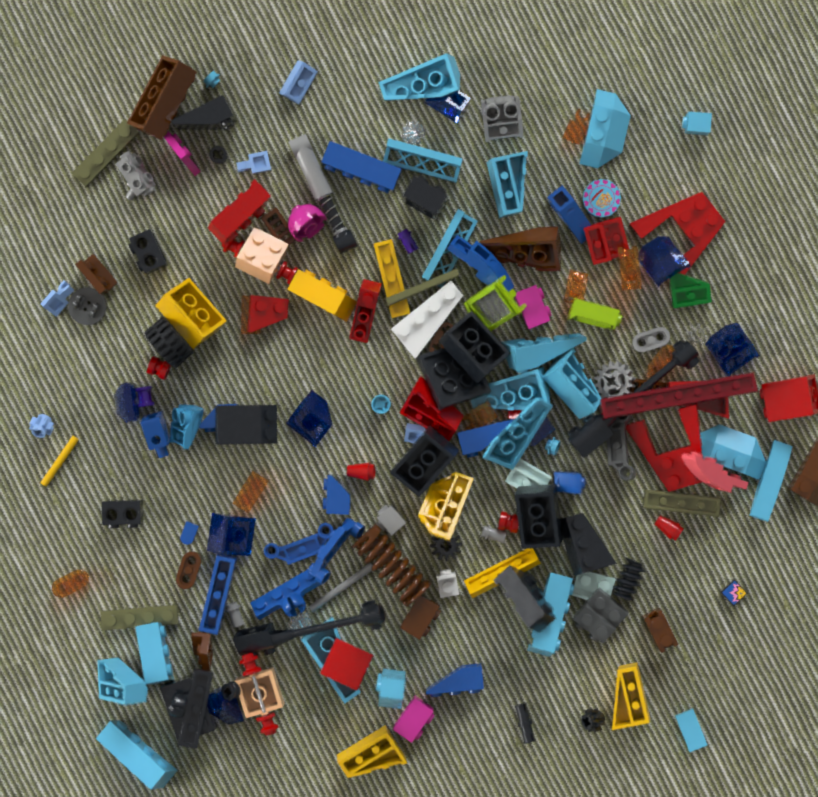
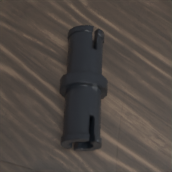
M527 703L515 705L519 720L517 724L521 728L524 744L536 741L531 725L533 721L529 717Z

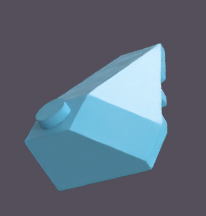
M446 53L380 81L379 85L385 101L444 97L460 90V72L455 57Z
M576 333L555 335L553 339L542 336L536 337V341L520 338L501 341V343L511 353L506 358L509 367L517 371V373H526L528 369L536 368L587 341V337Z
M541 367L489 383L491 392L488 395L471 400L472 407L477 409L525 410L536 398L550 403V386L542 378L546 373L545 368Z
M536 398L492 440L482 457L513 470L553 405Z

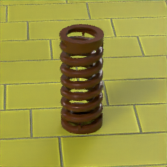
M374 524L351 548L360 549L357 553L360 557L373 549L364 560L366 564L371 563L382 555L371 568L375 572L388 563L378 575L380 579L385 578L397 569L386 581L385 585L389 587L402 578L392 590L393 594H397L411 584L399 598L405 607H408L429 588L431 583L429 580L421 581L423 578L421 572L414 574L416 566H407L409 563L407 557L400 559L402 556L401 550L392 552L395 544L393 542L386 544L388 540L387 535L378 537L381 528Z

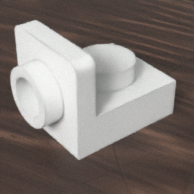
M451 569L441 570L440 574L436 575L440 598L459 595L455 571L451 572Z

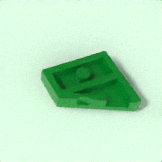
M668 271L673 308L712 302L709 282L674 271Z

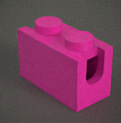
M536 285L517 292L515 296L518 306L526 304V308L521 314L527 329L549 322V317L552 316L548 305L544 306L542 301L545 297L541 287L537 288Z
M415 695L394 724L393 730L411 743L414 739L418 740L423 733L422 728L425 723L429 724L435 715L432 714L434 708Z

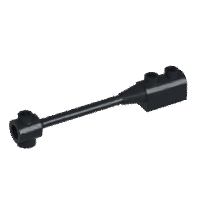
M682 340L676 342L673 345L672 360L633 393L647 391L676 366L686 367V369L693 368L699 362L698 352L687 340L685 342ZM602 413L595 416L589 414L583 420L585 425L580 429L578 426H575L568 432L570 435L568 441L578 454L585 458L614 434L609 427L618 417L603 419Z
M369 600L361 605L360 613L356 616L296 630H275L273 622L238 630L233 637V641L240 656L247 653L258 655V652L264 651L265 655H270L276 651L275 648L296 637L356 623H362L364 627L371 626L373 631L379 630L383 627L382 624L385 623L386 617L383 606L377 604L376 600Z

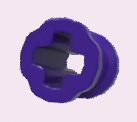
M152 386L135 388L139 400L138 407L155 405L151 396Z

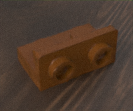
M94 254L85 261L80 260L75 264L101 295H105L118 284L116 279Z
M192 632L191 640L194 655H199L198 663L202 665V670L211 671L213 658L211 634Z

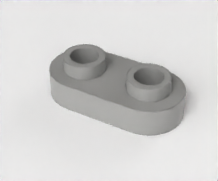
M663 327L639 333L633 337L632 346L637 352H646L664 346L670 340V333ZM658 333H661L663 335V339L661 341L657 340L656 338ZM640 339H643L645 342L642 347L638 345Z

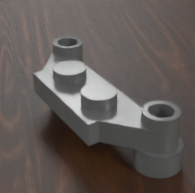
M626 415L625 419H623V416L618 417L609 427L614 434L606 440L608 466H613L618 471L619 477L625 481L633 480L636 477V471L629 465L626 426L631 421L632 415Z

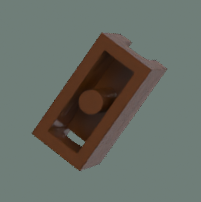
M421 595L413 603L400 628L419 640L422 636L426 637L431 629L429 627L432 620L435 621L441 612L438 610L439 604Z
M659 607L642 615L661 653L665 652V649L670 646L675 647L679 645Z

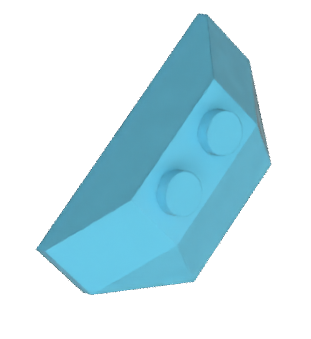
M598 89L596 91L579 162L580 165L598 169L622 153L631 115L615 93Z
M720 424L700 433L704 459L705 457L716 459V463L723 465L725 468L760 480L766 461L756 437Z

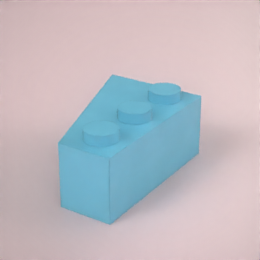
M528 151L492 158L486 162L499 218L517 215L523 211L524 180Z
M572 348L557 356L542 378L572 412L581 419L594 413L600 405V399L602 398L592 380L587 379L582 370L585 367L582 363L579 364L574 355L576 351Z
M160 622L136 626L146 684L153 685L173 681V668L169 658L170 651L165 641L167 636L165 626H162Z
M121 659L97 660L99 699L123 705L146 702L148 694L146 682Z
M383 669L382 674L378 673L376 691H380L379 707L401 709L406 671Z

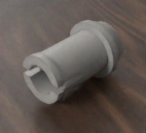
M484 525L481 537H484L485 540L488 538L504 543L506 531L491 528V525Z
M237 602L227 604L226 612L229 613L232 626L238 627L245 624L239 609L241 606Z

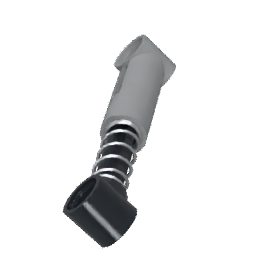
M306 134L288 141L315 201L321 202V208L324 209L325 216L329 219V224L333 228L332 232H334L333 239L340 254L358 247L351 230L344 226V221L341 220L340 213L337 212L336 205L332 201L333 197H330L333 192Z

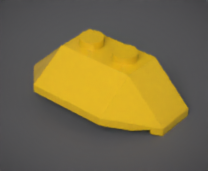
M454 472L450 476L430 485L418 517L432 535L450 541L465 506L474 478Z

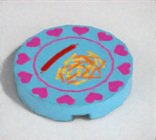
M599 179L591 182L586 187L582 200L584 208L589 214L594 217L603 218L616 212L620 205L621 195L618 187L613 182Z

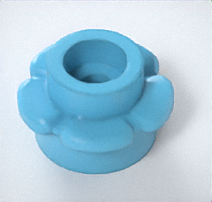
M212 71L203 81L207 85L206 88L210 86L214 88L221 81L219 79L220 74Z
M553 437L552 440L548 439L545 450H547L548 455H556L559 450L561 441L556 440V437Z

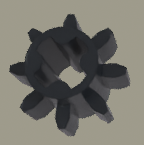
M598 708L585 710L586 715H583L581 719L583 727L588 732L601 731V726L605 725L604 714Z

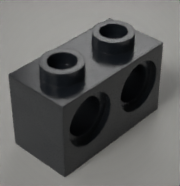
M148 229L129 238L131 242L128 244L133 255H137L139 261H136L141 272L144 271L148 275L168 266L153 230ZM141 239H146L148 242L147 247L144 249L139 248V241ZM150 256H154L156 260L153 266H148L146 263Z
M143 500L102 502V525H108V528H119V525L127 524V528H137L138 524L144 523ZM111 509H114L118 514L116 520L109 517ZM129 509L136 511L137 516L135 519L129 518Z

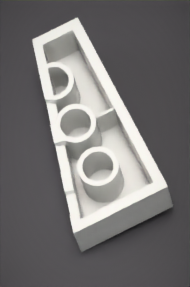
M450 281L391 328L415 359L463 297L462 293Z

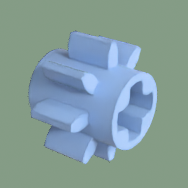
M40 414L37 418L32 417L29 423L31 425L29 429L38 438H43L46 434L51 435L54 429L52 419L45 414Z

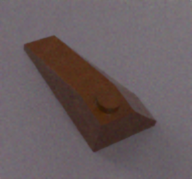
M558 226L538 227L480 241V244L488 249L501 263H517L519 267L523 268L524 265L535 267V270L541 272L561 271V240Z
M818 437L787 488L817 507Z

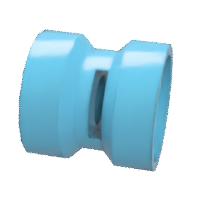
M377 395L373 398L371 406L376 413L383 414L390 409L391 402L387 396Z

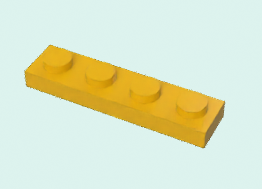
M390 239L374 243L386 297L388 298L404 291L393 241ZM407 299L389 306L392 318L410 314Z
M527 548L464 580V583L473 599L498 586L494 579L509 565L526 572L541 563L534 549Z

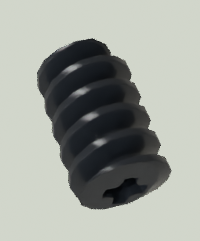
M625 557L629 564H622L626 571H619L623 578H616L620 585H613V588L617 591L613 594L626 600L634 601V597L630 594H637V590L634 588L640 587L637 579L643 580L640 572L645 573L647 570L643 567V564Z

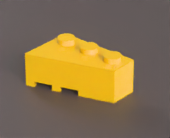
M298 269L287 290L347 322L357 304V301L346 295L348 291L339 286L336 289L331 287L332 283L324 278H321V280L316 279V274L307 269L305 272Z
M638 662L618 667L612 730L650 723V714Z
M386 725L337 754L338 764L347 778L371 773V771L381 768L387 769L393 765L407 764L405 754Z

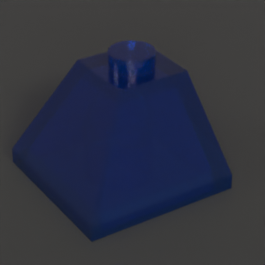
M313 390L302 400L286 422L288 426L315 447L333 425L327 401Z

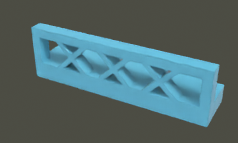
M388 138L383 162L454 183L457 182L463 158ZM390 149L398 151L402 158L396 162L388 160ZM412 155L417 156L420 161L414 167L409 166L406 158ZM430 160L435 161L438 169L433 172L427 171L424 165ZM448 165L457 167L454 178L446 176L442 169Z
M457 210L422 279L426 281L431 280L434 271L440 269L445 274L444 268L449 267L447 272L452 271L459 257L452 254V263L443 266L441 258L443 254L450 252L445 250L448 244L450 245L452 237L460 235L463 238L462 234L467 233L464 240L468 241L478 222L477 220L466 215L465 212ZM462 218L472 222L470 229L461 232L459 226ZM457 227H458L459 233L454 234L455 231H456V229H457ZM440 261L441 267L436 268ZM445 283L438 285V287L442 288Z

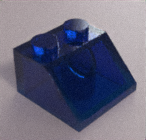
M212 513L207 551L221 555L251 556L256 518Z

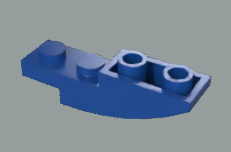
M456 235L447 249L453 255L465 261L470 267L475 268L478 271L475 277L482 283L489 285L505 275L506 279L502 284L506 290L510 291L514 288V284L507 271L488 249L478 241L471 245Z

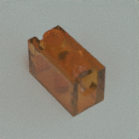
M632 246L630 250H623L622 247L618 248L622 291L642 289L637 246ZM626 281H635V283L628 284Z

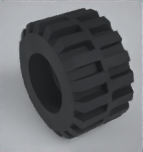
M161 317L144 332L149 343L172 367L177 368L194 353L192 347L164 317Z

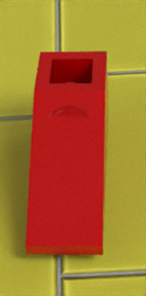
M363 279L349 339L368 343L382 283Z

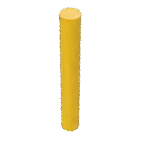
M71 437L40 482L42 485L48 486L79 441L77 437Z

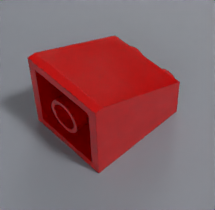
M815 374L761 384L760 396L765 402L763 412L765 418H768V422L810 416L818 413V388Z

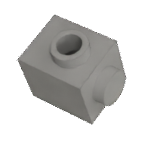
M392 504L389 507L384 505L378 511V526L383 531L387 530L391 535L406 524L405 519Z

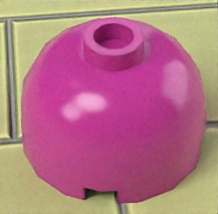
M311 204L297 205L291 210L287 223L288 229L296 241L302 242V238L306 236L308 239L315 236L324 227L323 221L327 220V218L317 206Z

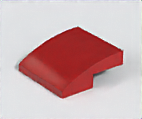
M621 216L584 228L593 265L630 254Z
M336 638L320 674L358 691L374 655Z

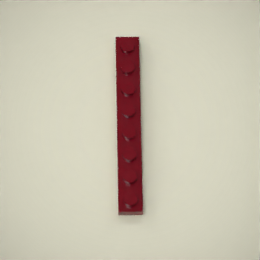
M752 372L600 399L603 419L756 393L758 389L755 374Z

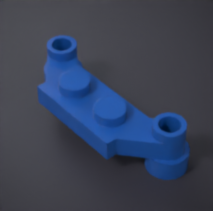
M347 518L342 526L332 531L326 545H322L319 548L318 555L316 556L317 559L315 563L310 565L307 572L315 577L318 583L321 585L325 584L331 575V572L325 568L350 535L356 539L360 538L365 531V526Z
M322 523L318 528V533L284 546L269 543L264 548V554L270 559L278 558L284 560L288 565L316 555L319 548L326 543L330 534L334 531L333 526L330 523ZM323 527H328L329 533H324ZM274 547L275 553H271L269 548Z

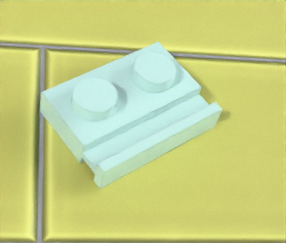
M520 458L515 468L508 474L505 482L515 488H518V486L548 485L552 477Z
M591 571L576 575L572 596L588 600L599 587L611 596L616 579Z

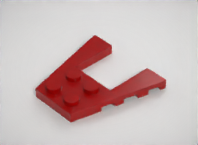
M703 192L629 224L638 237L642 239L671 216L692 242L694 247L664 269L668 275V271L685 275L726 222Z
M698 403L678 409L691 445L657 454L644 419L629 423L626 426V430L668 492L702 482L689 470L682 459L683 454L691 455V452L702 454Z

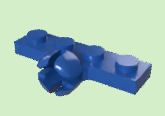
M307 569L250 602L259 620L281 608L287 616L296 617L298 614L295 608L298 607L301 614L306 608V603L303 599L304 595L321 584L307 572Z

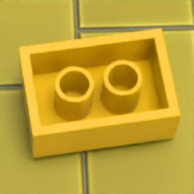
M190 278L165 293L155 305L192 349L214 335L227 322Z

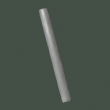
M367 564L311 604L309 609L312 613L371 572L373 564Z

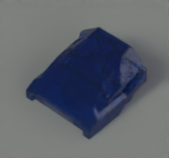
M669 236L656 237L642 246L637 255L639 263L658 287L685 268L691 267L688 260L677 249Z
M737 322L726 325L709 337L705 344L727 377L731 376L732 373L755 357L758 358L760 356Z
M132 382L122 383L114 394L116 413L126 423L138 421L140 418L138 404H135L134 401L137 399V395Z

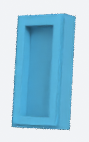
M693 708L675 715L689 752L707 746Z

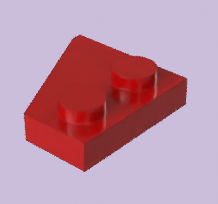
M250 295L247 332H254L288 317L289 299Z

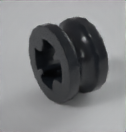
M221 146L213 147L209 154L215 164H223L228 157L226 150ZM216 151H223L224 154H221L223 156L221 160L219 158L214 159Z
M234 681L224 684L221 688L223 697L228 701L240 696V687Z

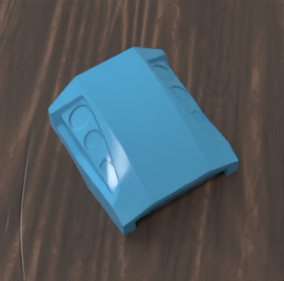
M179 404L178 408H173L170 442L183 446V449H189L199 429L204 409L188 404Z

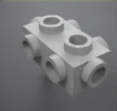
M130 151L120 156L121 160L116 163V166L127 181L128 187H130L126 198L132 201L135 195L144 194L147 196L154 191L153 187L156 184L154 183L153 176L143 166L141 158L135 153L131 154Z

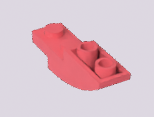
M691 452V455H682V459L689 470L706 485L730 493L732 487L747 489L748 482L741 480L742 476L732 473L729 476L728 471L722 470L723 465L716 463V459L710 457L703 459L702 454Z

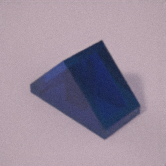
M547 417L531 440L530 446L537 445L556 430Z

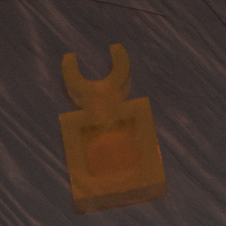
M578 109L575 113L576 121L570 119L562 137L579 146L588 128L583 123L587 122L590 117V113H587L585 118H581L579 116L581 109Z
M487 400L470 410L472 414L464 415L462 421L466 419L471 421V424L466 427L467 430H470L476 423L481 427L495 420L498 416Z

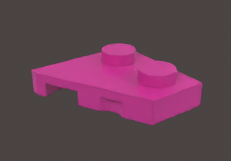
M168 131L164 136L165 140L194 176H196L201 171L190 158L191 152L186 146L181 147L180 144L183 142L176 133L172 135Z

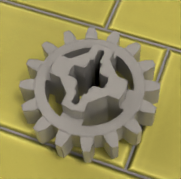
M610 361L609 366L602 365V371L597 370L599 377H594V379L598 383L594 384V386L599 388L597 391L599 395H602V399L631 394L630 388H635L632 381L636 380V378L630 376L633 370H627L628 365L626 364L622 365L621 362L616 361L614 363Z

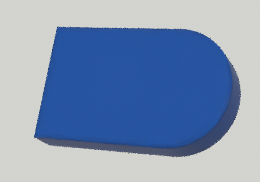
M186 521L180 537L181 542L186 545L191 544L194 541L199 526Z

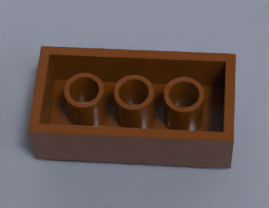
M162 55L127 124L147 135L162 140L168 132L171 120L176 117L180 104L185 100L189 87L194 83L197 71L179 60Z

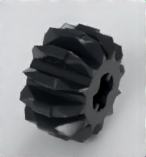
M460 535L454 538L452 536L450 541L448 540V543L452 544L448 550L441 546V543L444 544L446 539L432 536L431 540L437 542L430 544V548H437L432 554L436 555L439 552L438 560H441L443 555H445L446 562L449 561L448 555L450 554L453 559H456L453 552L455 551L460 554L461 550L456 547L463 545L462 542H455L460 539Z

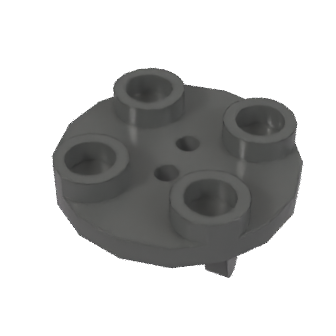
M90 287L80 288L70 297L68 303L69 313L72 319L79 324L95 325L104 317L107 301L96 289Z

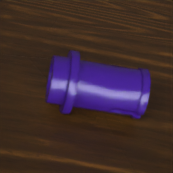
M405 229L398 233V240L402 241L407 253L410 254L417 250L418 247L410 234L412 232Z

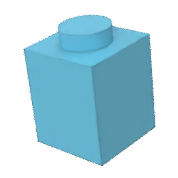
M688 112L686 117L683 116L682 128H685V134L708 135L711 132L712 113Z

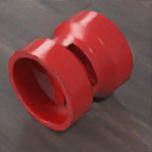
M153 356L146 373L150 375L155 374L160 379L165 380L171 365L166 361H160L159 357Z
M501 511L497 530L504 531L506 529L512 533H517V514L509 515L507 512Z

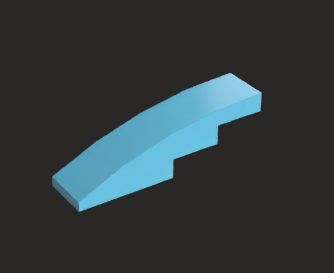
M777 440L772 442L768 460L764 466L761 479L758 481L749 516L766 522L769 521L793 446Z

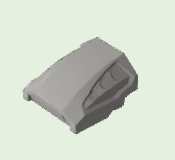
M519 96L491 97L481 101L485 142L501 138L524 137Z

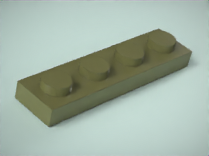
M126 119L72 172L85 187L139 134L133 126L127 124L128 121Z
M178 604L101 611L102 631L135 628L136 626L160 622L162 625L179 624Z

